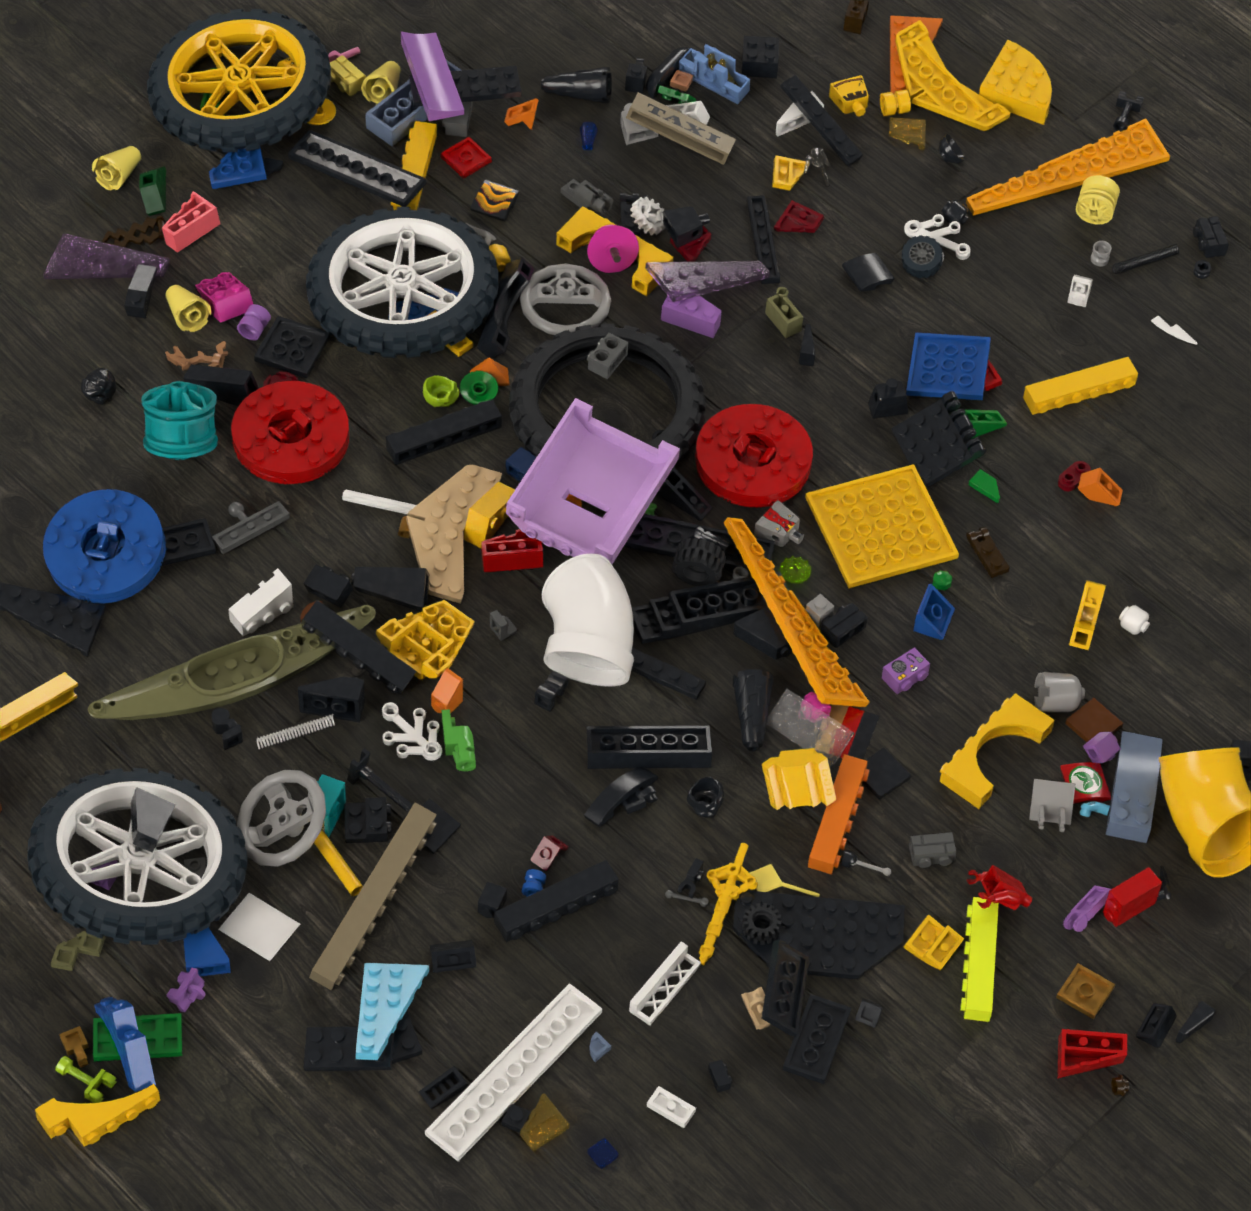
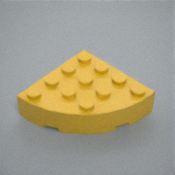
M1007 40L982 82L979 95L994 104L999 103L1010 113L1044 125L1047 119L1052 88L1046 69L1031 52L1017 43Z

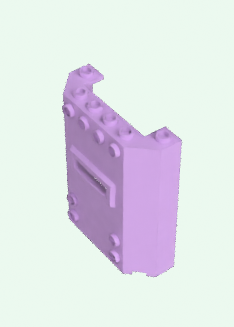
M575 398L508 500L506 514L528 537L536 538L546 546L560 550L564 555L575 557L582 554H599L606 557L613 564L676 464L680 448L663 440L658 449L593 418V406ZM571 494L606 513L602 518L567 501L566 498Z

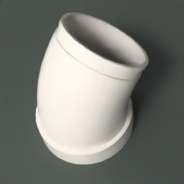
M599 554L575 556L559 565L549 575L542 589L543 604L554 622V634L548 639L544 662L553 671L578 682L597 686L623 685L629 681L634 657L631 654L634 632L633 613L629 596L620 576L606 557Z

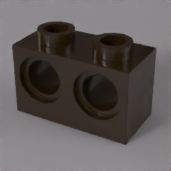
M850 0L845 15L843 31L861 34L869 8V0Z

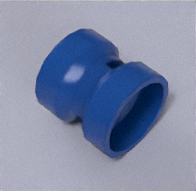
M535 869L528 870L525 874L526 883L523 884L521 890L523 895L528 897L543 890L542 885L546 881L545 873Z

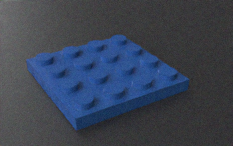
M915 333L906 394L908 396L942 398L944 394L954 391L958 399L983 400L991 337Z

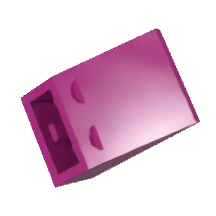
M230 272L220 273L218 277L202 280L200 284L195 285L201 297L210 305L212 315L220 323L246 313L249 306L253 305L249 288Z

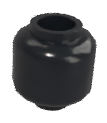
M957 199L949 200L941 210L944 220L949 224L956 221L963 226L969 218L967 215L968 207Z

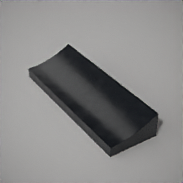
M587 726L588 769H625L643 766L645 768H711L710 726Z

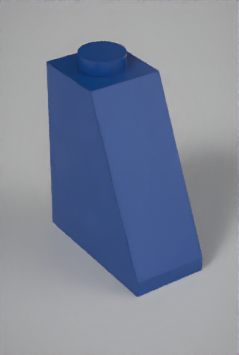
M209 927L196 934L187 933L186 938L183 939L187 972L191 968H195L198 970L199 976L231 973L229 958Z

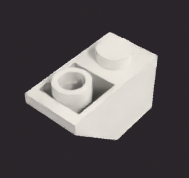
M1074 275L1067 303L1086 307L1093 279Z

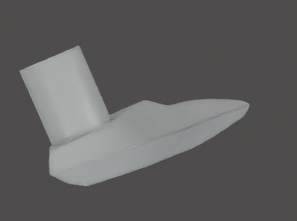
M466 223L488 245H490L491 241L496 240L495 236L490 232Z

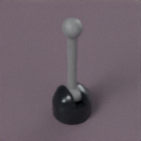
M845 850L840 866L851 868L858 864L882 872L885 876L891 874L890 868H881L859 861L852 851Z

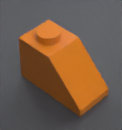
M1101 468L1081 474L1078 489L1089 500L1114 506L1120 505L1123 490Z
M447 668L431 694V706L437 713L450 709L451 714L463 702V679Z

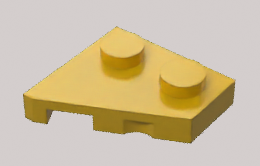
M775 156L772 187L790 191L808 169L809 162Z

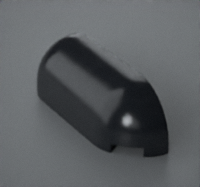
M680 47L673 50L650 74L647 79L646 88L651 98L654 99L659 94V86L666 87L669 84L676 70H679V61L690 48Z

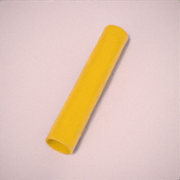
M321 831L314 844L351 896L358 895L363 885L325 832Z

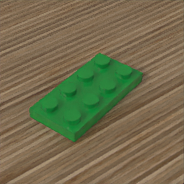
M181 1013L135 1016L138 1030L146 1037L150 1058L182 1056ZM93 1018L94 1061L121 1060L105 1023L101 1018Z

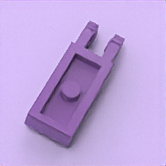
M1094 886L1067 915V918L1064 920V927L1069 930L1073 928L1077 932L1083 931L1087 927V922L1105 905L1109 890L1111 889Z

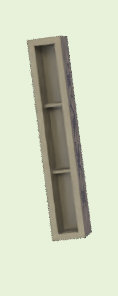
M639 92L626 116L627 119L723 165L736 140Z

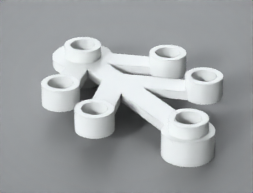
M936 214L933 219L921 223L917 220H910L905 224V234L910 238L918 237L919 235L930 236V238L936 239L940 245L955 251L958 259L965 260L969 258V245L965 243L957 244L942 237L949 234H958L960 232V224L953 221L948 227L931 232L925 229L933 226L941 227L944 224V217L941 214ZM936 219H941L942 221H941V222H936L935 220H936Z
M386 703L382 707L383 718L387 721H393L406 733L387 731L383 734V743L390 746L395 742H416L419 745L415 747H408L405 744L398 745L396 752L399 758H406L408 755H423L425 759L433 761L441 757L442 747L437 742L439 723L437 721L428 722V741L422 736L423 721L426 718L424 709L417 708L414 710L415 727L413 728L399 715V709L395 703Z

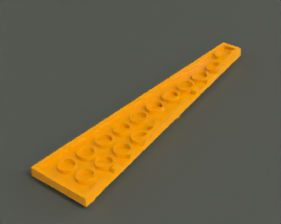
M1143 119L1128 126L1124 131H1116L1108 138H1100L1097 143H1089L1082 148L1038 166L1036 170H1028L1020 177H1012L1004 184L999 183L989 189L966 198V204L974 216L1081 186L1091 176L1101 175L1110 178L1167 162L1170 159V155L1147 119Z
M727 517L723 523L732 537L736 548L739 550L744 563L747 565L752 578L759 587L760 593L766 600L768 608L780 626L793 654L800 663L801 669L807 676L809 684L814 689L821 704L866 707L870 703L858 684L851 682L848 677L850 674L848 670L839 665L837 662L839 657L835 652L828 649V641L821 634L819 628L793 591L787 590L784 585L786 582L784 578L775 573L773 570L775 565L764 557L765 551L743 519Z

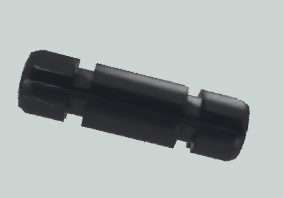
M698 526L694 530L695 537L715 543L724 553L729 549V542L724 539L721 540L719 536L708 530L705 531L706 529Z

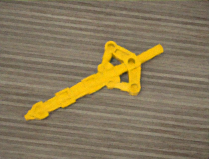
M746 843L740 844L734 863H729L707 872L706 876L716 889L715 893L719 898L712 920L709 922L706 931L707 936L704 945H701L699 950L701 965H705V962L713 955L715 950L714 944L717 937L720 936L723 921L728 913L732 899L737 900L739 894L749 889L754 890L758 886L756 878L742 866L749 847ZM728 879L726 883L720 884L721 880ZM736 881L743 882L740 888L736 886Z

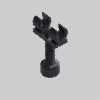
M1120 90L1116 106L1123 108V111L1113 124L1116 131L1121 132L1128 128L1129 121L1127 118L1130 110L1140 112L1144 97L1138 95L1136 101L1125 97L1127 92Z

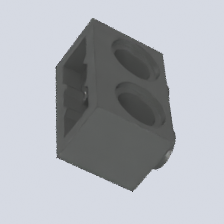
M608 333L605 338L600 339L597 348L589 353L587 357L588 370L608 379L628 355V342Z

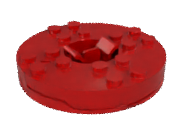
M283 381L261 387L241 402L232 419L233 448L238 460L255 476L274 483L298 484L324 476L325 473H328V471H331L340 463L349 445V421L344 406L326 389L307 382Z
M743 404L718 412L704 424L697 438L695 463L703 483L718 497L724 498V500L727 499V501L740 506L768 507L772 506L777 500L782 503L792 498L806 484L812 466L813 447L805 428L788 413L771 406Z

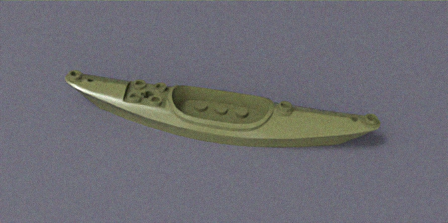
M363 605L336 614L358 630H361L374 619L376 611L372 606ZM300 623L267 634L248 637L200 654L185 663L92 702L88 707V713L90 716L98 719L138 720L188 714L224 706L257 695L284 682L316 663L336 648L322 643L318 635L308 633L304 630V625Z

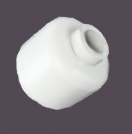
M1136 605L1127 606L1119 617L1121 627L1133 635L1140 632L1144 633L1150 625V622H1148L1149 614Z

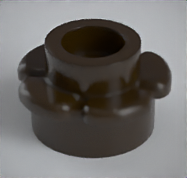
M1122 1075L1112 1078L1111 1088L1113 1094L1123 1097L1129 1091V1082L1127 1079H1123Z

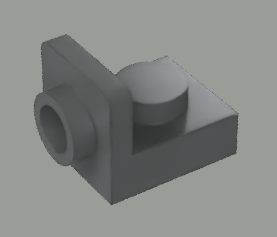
M497 610L490 613V628L500 641L517 633V628L508 617L501 616Z

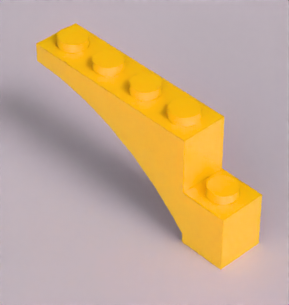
M153 1084L127 1097L100 1103H67L56 1101L53 1098L36 1108L35 1112L37 1120L51 1139L64 1134L68 1128H71L85 1147L88 1144L96 1143L106 1133L114 1132L124 1122L135 1119L142 1111L156 1106L160 1101L159 1090Z

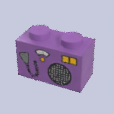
M914 647L884 666L882 679L896 694H899L902 691L909 690L917 681H923L929 674L930 663Z

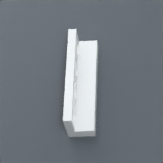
M681 941L630 1001L629 1012L648 1025L655 1021L701 966L700 961L687 953L688 945ZM684 959L693 965L691 969L681 970L680 964ZM679 976L680 982L678 984L668 985L667 979L669 977ZM666 991L667 997L664 1000L655 1001L656 992ZM653 1006L654 1013L648 1017L641 1012L644 1007Z

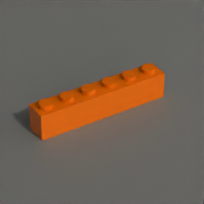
M844 754L833 785L836 800L826 806L809 856L808 868L832 875L834 867H839L841 856L838 854L840 850L844 851L847 838H844L846 832L850 833L853 821H850L851 815H856L859 805L856 803L857 798L861 799L864 787L861 786L862 782H867L870 770L867 769L868 761Z

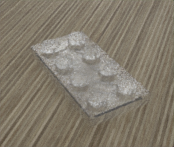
M789 689L785 690L768 716L766 723L802 748H815L816 752L822 753L827 757L831 767L834 766L854 735L853 731Z

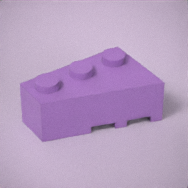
M676 280L662 305L661 320L714 338L720 326L721 310Z

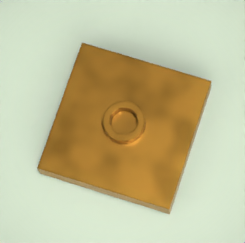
M1078 963L1057 993L1056 998L1094 1019L1113 991L1115 984Z

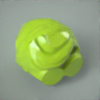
M434 375L427 378L424 382L423 396L426 402L433 407H447L457 400L459 389L455 381L447 377Z

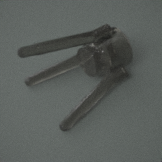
M813 148L809 155L806 156L803 174L807 175L810 162L816 167L820 166L826 186L829 187L830 184L824 162L828 168L831 165L824 154L823 148Z

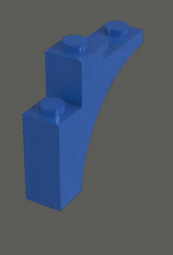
M113 997L104 998L100 1003L94 1004L96 1013L105 1023L115 1043L128 1086L137 1092L153 1084L156 1085L146 1037L138 1030L133 1005L127 1000H117Z

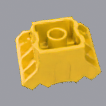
M815 748L780 751L779 757H771L762 763L770 804L776 810L784 805L789 809L797 806H812L814 808L821 802L828 806L836 800L828 759L822 753L816 752Z

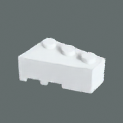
M278 568L273 572L275 576L266 583L264 581L259 583L260 588L252 595L247 593L229 608L230 622L242 636L255 632L257 628L272 622L274 618L289 612L293 608L292 584Z

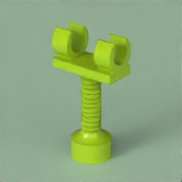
M66 1056L60 1059L55 1069L56 1072L63 1076L68 1073L89 1085L84 1091V1095L92 1103H100L104 1099L102 1098L103 1094L96 1090L101 1083L109 1088H112L116 1083V1077L105 1072L103 1069L95 1078L74 1067L73 1060Z

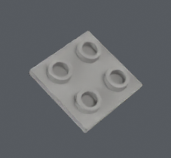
M1034 779L1029 820L1038 821V828L1041 830L1044 829V822L1058 823L1059 832H1064V824L1071 825L1076 784Z

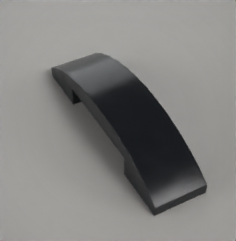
M644 766L623 774L595 799L586 811L585 818L600 828L614 816L613 810L639 788L644 790L658 780V776Z

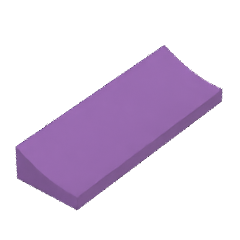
M401 32V45L428 120L433 121L464 115V108L437 34Z

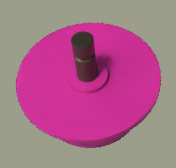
M605 225L594 233L588 244L587 254L591 264L599 271L605 273L620 272L628 268L635 261L639 252V244L635 234L628 228L617 225Z

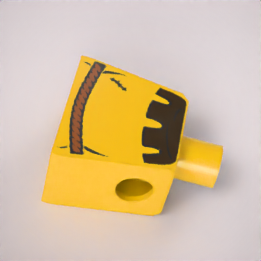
M862 75L830 83L829 97L844 114L854 112L858 117L865 114L869 96Z

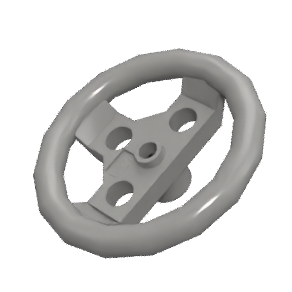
M565 263L550 265L533 273L529 284L520 295V303L524 316L534 327L547 334L556 335L565 330L570 332L576 331V327L591 325L592 328L598 327L608 316L611 297L608 286L598 274L583 266ZM556 276L548 283H540L550 277ZM576 277H580L591 284H584ZM543 292H550L551 294L545 295ZM586 292L588 295L584 296L581 293ZM537 303L594 304L598 310L591 318L579 324L561 325L541 318L533 309V306Z
M282 770L266 776L247 795L241 805L236 823L245 839L247 857L261 866L278 867L295 861L311 848L322 830L326 815L325 794L317 780L303 771ZM283 783L300 784L308 790V797L301 801L292 800L291 794ZM265 795L271 807L267 818L262 824L256 827H249L252 812L261 797ZM285 801L284 806L279 809L280 804ZM307 808L306 813L301 816L302 811ZM310 822L302 838L288 850L273 854L264 853L256 848L267 847L286 835L296 837L302 832L304 825ZM273 828L271 834L267 836L268 830Z

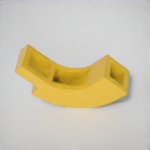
M1086 580L1069 643L1070 646L1089 650L1106 585Z

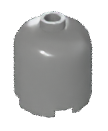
M1043 672L1038 673L1034 687L1038 688V697L1034 696L1035 707L1042 712H1072L1078 708L1081 699H1084L1085 690L1081 686L1079 679L1072 674Z

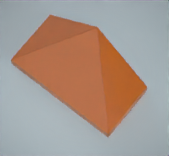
M487 358L470 370V373L474 371L487 372L496 379L498 386H509L508 368L491 358Z

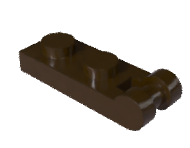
M986 527L979 528V531L976 532L970 531L966 534L968 542L991 578L1009 572L1010 567L993 542Z

